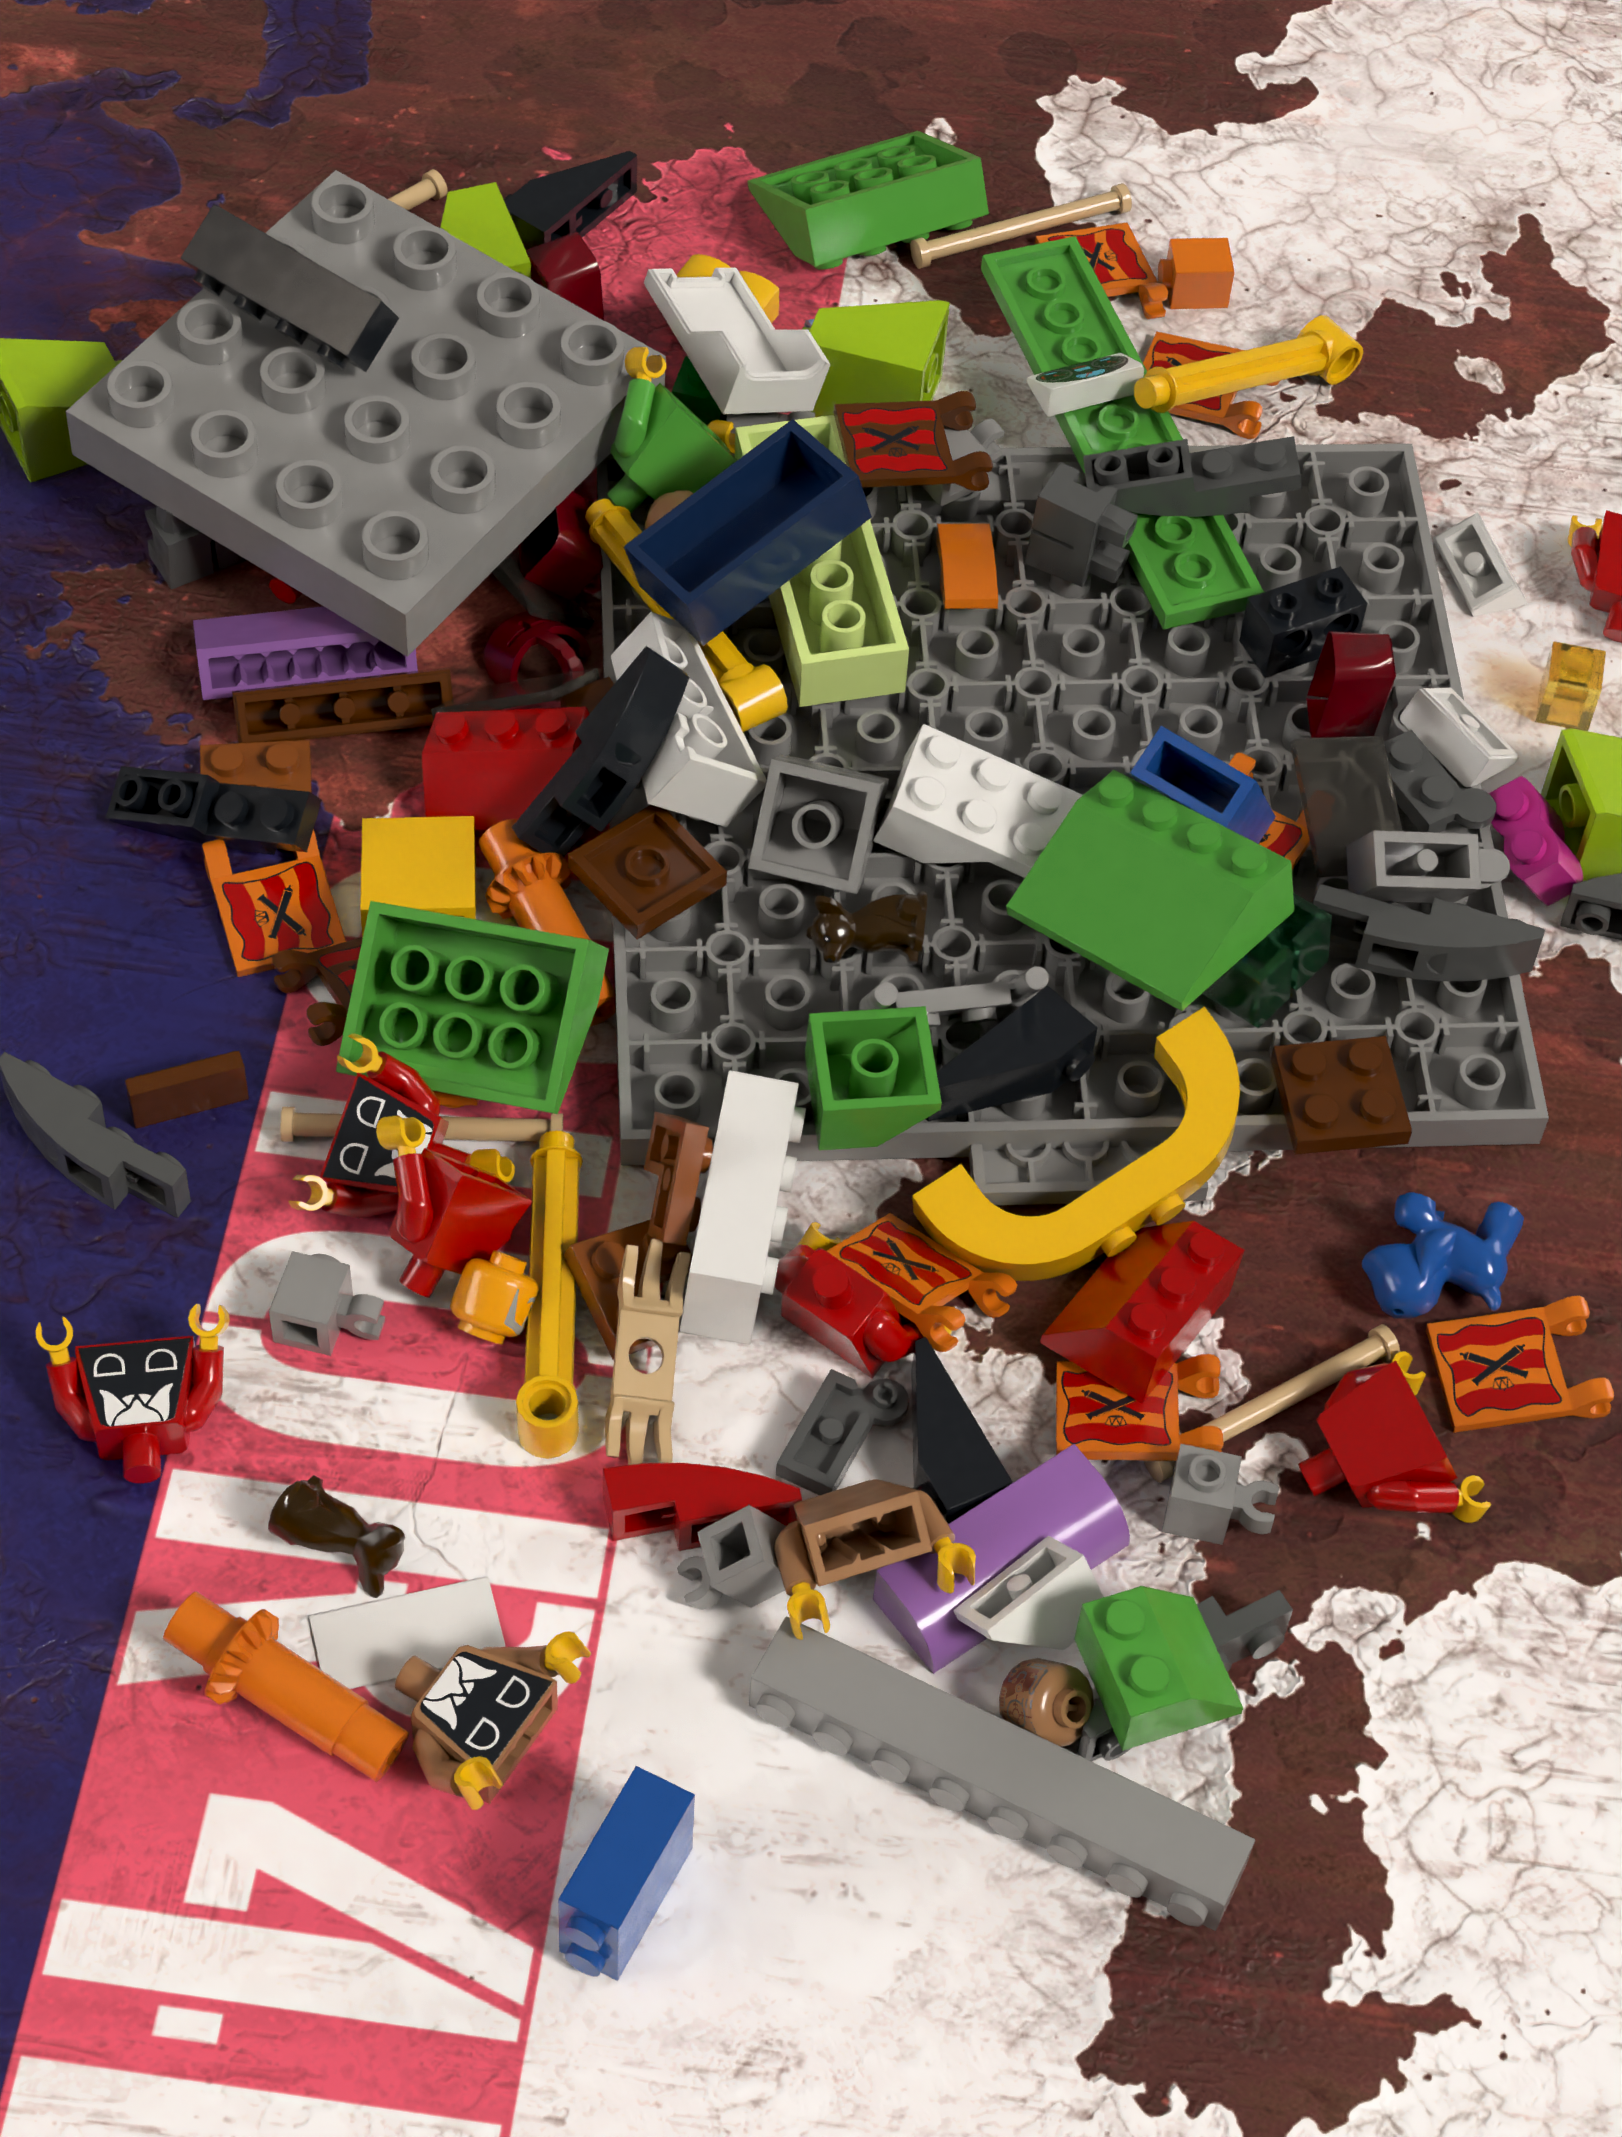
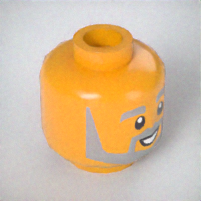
M493 1250L490 1260L480 1258L469 1260L464 1266L450 1304L452 1313L460 1319L457 1328L497 1344H503L506 1336L515 1337L522 1334L527 1324L528 1315L539 1292L536 1281L523 1274L527 1262Z

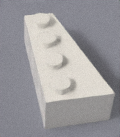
M650 612L612 653L611 660L616 680L621 677L645 646L685 671L690 678L672 723L654 758L641 777L647 802L657 807L687 815L696 821L704 820L727 827L765 788L767 779L697 640L678 621Z
M730 1070L728 1072L689 1271L680 1332L748 1345L751 1343L760 1293L772 1295L779 1259L767 1257L770 1241L782 1243L788 1208L777 1206L779 1191L791 1193L797 1158L786 1156L788 1141L800 1143L806 1108L795 1106L799 1083Z

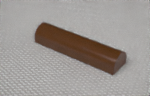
M449 667L232 691L239 743L296 741L431 726L436 713L454 712Z

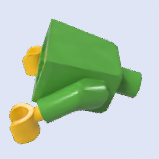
M634 347L625 356V369L631 377L636 379H632L629 382L624 409L614 443L611 445L610 450L626 475L607 495L616 506H624L630 511V514L649 495L656 500L661 495L674 491L689 490L695 493L737 461L732 454H735V433H730L734 424L730 421L714 420L707 426L665 386L659 383L655 387L651 382L652 378H659L664 374L666 362L661 355H651L647 358L649 354L647 347Z

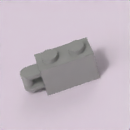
M1373 830L1346 845L1348 890L1358 895L1384 902L1433 903L1434 898L1454 903L1504 880L1510 871L1509 860L1502 851L1479 848L1478 834Z

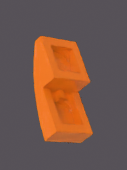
M937 524L936 544L941 564L940 588L944 609H998L996 564L990 524Z

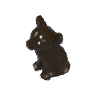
M921 891L917 895L900 894L885 896L870 902L852 914L846 911L833 898L817 896L815 897V907L819 914L813 919L812 926L807 929L806 936L813 940L818 950L823 952V959L827 963L839 962L846 950L853 947L867 953L898 952L906 957L908 964H916L924 940L928 894Z
M313 1475L309 1480L296 1481L287 1487L271 1511L268 1522L269 1532L289 1545H300L323 1552L352 1554L358 1565L359 1580L364 1591L373 1598L381 1596L384 1591V1575L398 1565L404 1552L405 1535L403 1531L391 1524L381 1522L368 1524L354 1507L327 1494L322 1487L323 1480Z

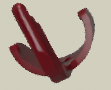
M528 611L511 617L493 632L484 650L486 670L499 689L511 698L520 694L517 683L520 662L527 650L538 643L547 648L560 664L569 691L588 684L583 665L576 656L577 654L580 658L584 659L591 655L587 641L575 629L544 613Z

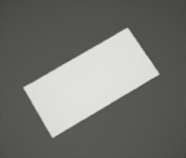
M488 1576L309 1616L320 1669L349 1689L397 1679L402 1667L412 1656H417L437 1669H442L460 1646L469 1645L480 1650L484 1647H506Z

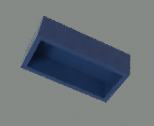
M792 419L623 547L640 587L704 646L872 516L859 476Z

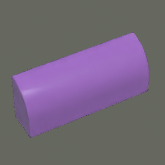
M326 607L193 620L203 700L233 697L232 691L418 671L416 649L407 657Z
M1073 1444L948 1524L955 1534L953 1543L968 1545L975 1552L974 1585H971L964 1575L954 1573V1592L949 1594L941 1590L937 1584L938 1555L937 1553L931 1554L928 1552L876 1570L873 1600L934 1674L987 1639L986 1636L957 1619L953 1610L1047 1536L1083 1554L1092 1570L1129 1545L1130 1535L1127 1521L1117 1498L1107 1482L1078 1447Z

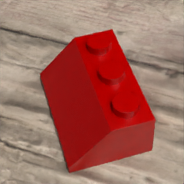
M587 707L436 713L422 751L425 816H474L475 837H481L485 831L499 822L519 819L582 743L575 731L590 714Z
M1194 1220L1144 1227L1136 1231V1240L1119 1254L1107 1257L1043 1333L1040 1343L1143 1404L1172 1365L1179 1359L1227 1299L1245 1251L1243 1248Z

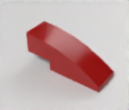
M641 1463L603 1468V1501L613 1541L674 1530L679 1551L699 1548L701 1545L698 1531L748 1505L787 1526L789 1523L797 1521L794 1504L802 1501L800 1488L766 1476L727 1467L691 1463Z

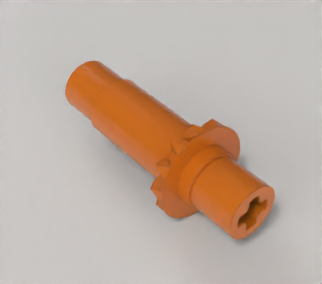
M518 819L499 822L485 831L479 839V847L495 875V879L489 885L485 895L486 902L490 906L492 913H498L502 919L514 916L518 926L521 928L590 940L564 892V889L571 883L569 878L571 870L568 868L566 859L558 853H540L534 847L520 840L512 829V826ZM605 972L598 1006L590 1027L604 1022L615 1013V990Z
M197 1591L185 1599L171 1618L164 1632L163 1640L202 1665L203 1670L210 1675L205 1688L206 1697L220 1705L224 1702L228 1703L236 1699L238 1695H241L330 1756H338L375 1782L379 1781L386 1774L402 1751L409 1732L370 1707L366 1699L278 1642V1617L266 1609H261L249 1618L248 1621L242 1617L236 1618Z

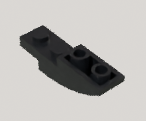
M645 646L575 732L582 743L512 826L517 837L542 853H558L565 857L590 826L602 832L638 784L661 745L677 712L690 678L687 673Z
M121 766L105 818L115 823L203 844L220 839L224 840L228 849L275 855L276 849L307 852L322 800L307 791L220 783L205 774Z

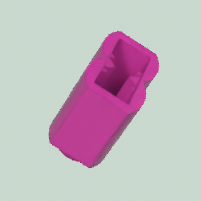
M1519 776L1488 793L1496 802V813L1491 824L1504 838V854L1509 860L1512 872L1546 906L1570 895L1573 884L1583 882V872L1578 858L1564 843V826L1556 810L1523 776Z

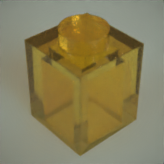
M1553 641L1540 682L1535 722L1588 731L1602 690L1606 651Z

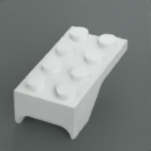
M672 268L648 269L643 284L723 414L741 415L744 413L813 411L831 364L808 329L775 330L737 268H715L712 277H677Z
M923 724L901 762L903 766L873 841L922 863L990 862L1025 878L1075 802L1083 795Z

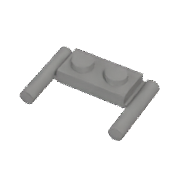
M1034 966L1010 982L1001 981L898 992L892 983L883 982L861 999L859 1009L872 1010L926 1006L929 1028L940 1026V1016L962 1014L963 1024L997 1020L996 1010H1003L1012 1004V1001L1021 1002L1044 988L1049 981V976L1044 968Z

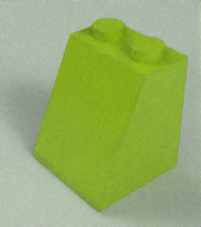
M493 182L448 192L440 228L531 279V262L497 183Z
M934 300L819 308L811 328H802L809 330L831 364L814 409L811 411L815 413V417L834 415L835 404L933 401L943 374L950 302Z
M0 338V426L30 483L87 465L86 462L72 455L66 410L122 361V359L117 361L113 359L105 342Z
M1573 728L1563 729L1560 732L1541 795L1556 810L1562 820L1565 831L1564 843L1578 858L1582 867L1583 881L1622 873V738Z

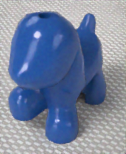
M1414 1192L1398 1196L1395 1204L1394 1218L1397 1225L1416 1234L1414 1241L1411 1244L1379 1245L1368 1252L1362 1260V1269L1369 1277L1375 1299L1382 1311L1394 1319L1415 1318L1426 1314L1437 1304L1445 1282L1452 1283L1474 1296L1481 1297L1491 1311L1498 1310L1502 1303L1499 1288L1504 1283L1508 1270L1506 1257L1523 1225L1524 1217L1519 1210L1507 1203L1499 1201L1491 1203L1474 1235L1460 1226L1443 1221L1445 1211H1437L1436 1203L1430 1197Z

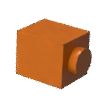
M1228 238L1170 239L1167 259H1160L1158 264V282L1163 283L1168 290L1170 309L1228 308L1234 278V266Z

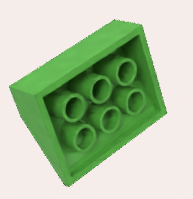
M920 131L747 180L749 191L795 257L811 264L816 269L837 267L843 263L842 258L856 254L860 256H873L886 251V245L895 242L911 243L912 240L921 237L926 240L930 237L929 232L938 229H963L972 225V219L989 214L981 157Z
M1113 770L1075 802L1006 905L1009 916L1183 1011L1294 912L1292 864L1287 858Z
M370 901L339 1056L350 1062H355L362 1056L363 1047L361 1043L348 1037L350 1034L355 1033L372 1041L378 1052L383 1051L417 1070L432 1091L558 1114L598 1006L609 948L583 938ZM337 1062L335 1072L353 1076L357 1075L356 1072L343 1067Z

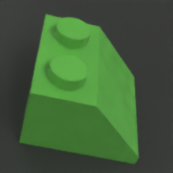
M926 1006L809 1013L805 1058L819 1151L878 1147L941 1110L942 1102Z
M1140 1586L1082 1604L1074 1640L1122 1751L1242 1714L1243 1706L1193 1597Z

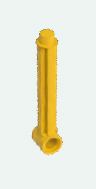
M1320 315L1307 323L1296 339L1167 369L1164 367H1153L1147 371L1144 378L1136 382L1134 397L1140 407L1144 409L1151 408L1157 413H1166L1172 410L1174 406L1306 374L1310 376L1320 375L1330 385H1336L1349 377L1357 368L1363 356V347L1327 315Z
M600 499L594 502L588 508L585 515L586 521L590 525V539L599 544L653 613L675 620L640 587L623 547L642 533V530L631 518L630 511L624 506H615L609 499ZM723 631L704 646L697 641L743 732L787 712L788 705L785 690L772 668L766 664L755 667L748 663Z
M557 1130L546 1132L540 1137L539 1149L534 1151L530 1158L533 1169L528 1276L536 1281L539 1292L527 1319L524 1384L519 1390L516 1399L519 1442L530 1454L545 1459L560 1457L569 1452L575 1445L579 1433L578 1399L573 1385L576 1281L563 1254L571 1244L577 1243L579 1173L583 1159L581 1154L574 1149L575 1140L573 1136L567 1132ZM547 1413L559 1416L552 1420L537 1418L539 1415Z

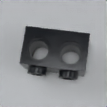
M1340 566L1248 597L1239 641L1266 678L1318 660L1329 631L1360 633L1368 603Z

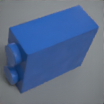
M1160 726L1130 772L1135 781L1259 844L1276 818L1256 780L1163 726Z
M635 1766L558 1899L559 1952L565 1954L566 1961L572 1967L589 1976L598 1977L600 1973H603L616 1981L619 1980L693 1848L695 1794Z

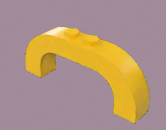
M1205 1006L1156 1037L1154 1058L1178 1089L1185 1110L1182 1122L1167 1140L1065 1207L1042 1216H1019L998 1208L984 1196L966 1169L960 1164L912 1195L913 1213L930 1237L982 1272L1004 1273L1011 1276L1015 1281H1035L1053 1278L1076 1270L1104 1252L1107 1257H1113L1129 1247L1137 1238L1135 1232L1151 1221H1154L1156 1225H1161L1179 1214L1186 1205L1183 1200L1199 1190L1211 1178L1224 1159L1232 1141L1239 1107L1240 1080L1233 1050L1225 1034Z

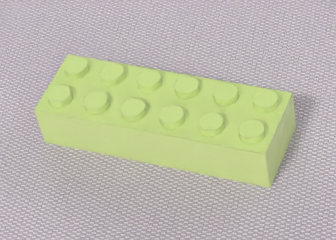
M834 415L795 420L846 464ZM789 421L736 427L735 458L739 460ZM869 519L769 595L799 707L903 693L906 690L909 647Z

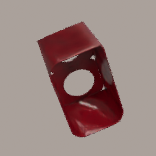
M574 232L526 250L531 262V280L604 321L600 268L594 254L579 233Z
M572 491L518 545L521 578L568 601H572L603 568L599 544L590 539V525L585 518L586 511L593 504L591 501Z
M1328 632L1307 696L1328 698V700L1306 698L1312 740L1361 744L1372 743L1396 678L1392 641L1389 634Z

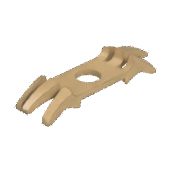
M651 1239L637 1297L634 1296V1285L638 1261V1246L626 1245L617 1291L619 1313L611 1396L605 1417L606 1456L619 1457L623 1411L629 1412V1416L625 1420L628 1465L643 1463L645 1437L650 1415H656V1419L653 1422V1434L658 1462L672 1463L673 1460L671 1425L675 1403L672 1401L679 1320L683 1313V1291L691 1253L679 1252L677 1254L665 1298L660 1300L663 1242L659 1239ZM649 1339L660 1348L662 1362L655 1372L650 1374L641 1373L631 1365L629 1349L636 1340Z

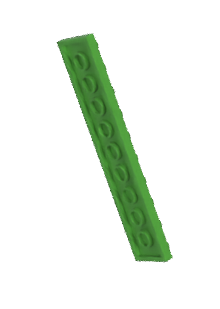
M1076 236L982 256L981 271L1034 375L1122 353L1140 362L1145 369V376L1147 370ZM1134 395L1055 415L1084 474L1083 456L1183 440L1169 412L1157 413L1151 408L1144 409L1138 405ZM1134 513L1138 515L1136 527L1124 549L1130 551L1128 561L1163 630L1245 611L1248 597L1264 592L1224 515L1188 517Z

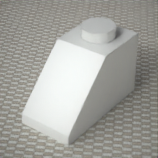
M1047 1536L953 1611L959 1621L992 1641L1065 1650L1075 1642L1074 1638L1082 1604L1103 1598L1104 1596L1084 1555Z

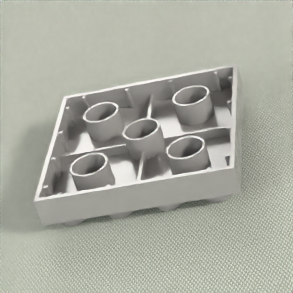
M335 170L265 234L378 298L399 317V320L367 372L362 371L349 362L344 370L336 367L316 353L320 345L306 338L304 343L299 345L277 331L275 326L278 321L269 315L264 314L261 321L236 307L233 302L237 297L228 291L223 290L218 297L203 288L67 409V423L72 455L163 510L165 509L172 513L173 516L408 657L556 506L611 453V445L616 437L629 382L632 379H636L631 377L625 369V356L628 351L634 347H647L649 350L647 358L651 355H661L666 362V356L622 332L614 325L599 319L535 283L529 277L512 270L450 235L444 229L434 226L370 190L364 184ZM665 372L659 378H652L651 382L655 387L659 383L665 386Z

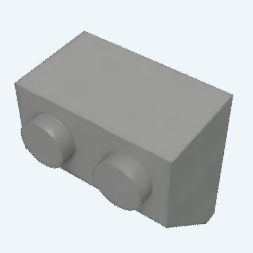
M784 754L772 758L748 869L857 894L874 845L873 839L879 828L889 779Z

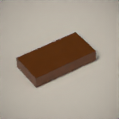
M240 1051L220 1054L125 1080L130 1111L136 1129L249 1099L245 1066Z

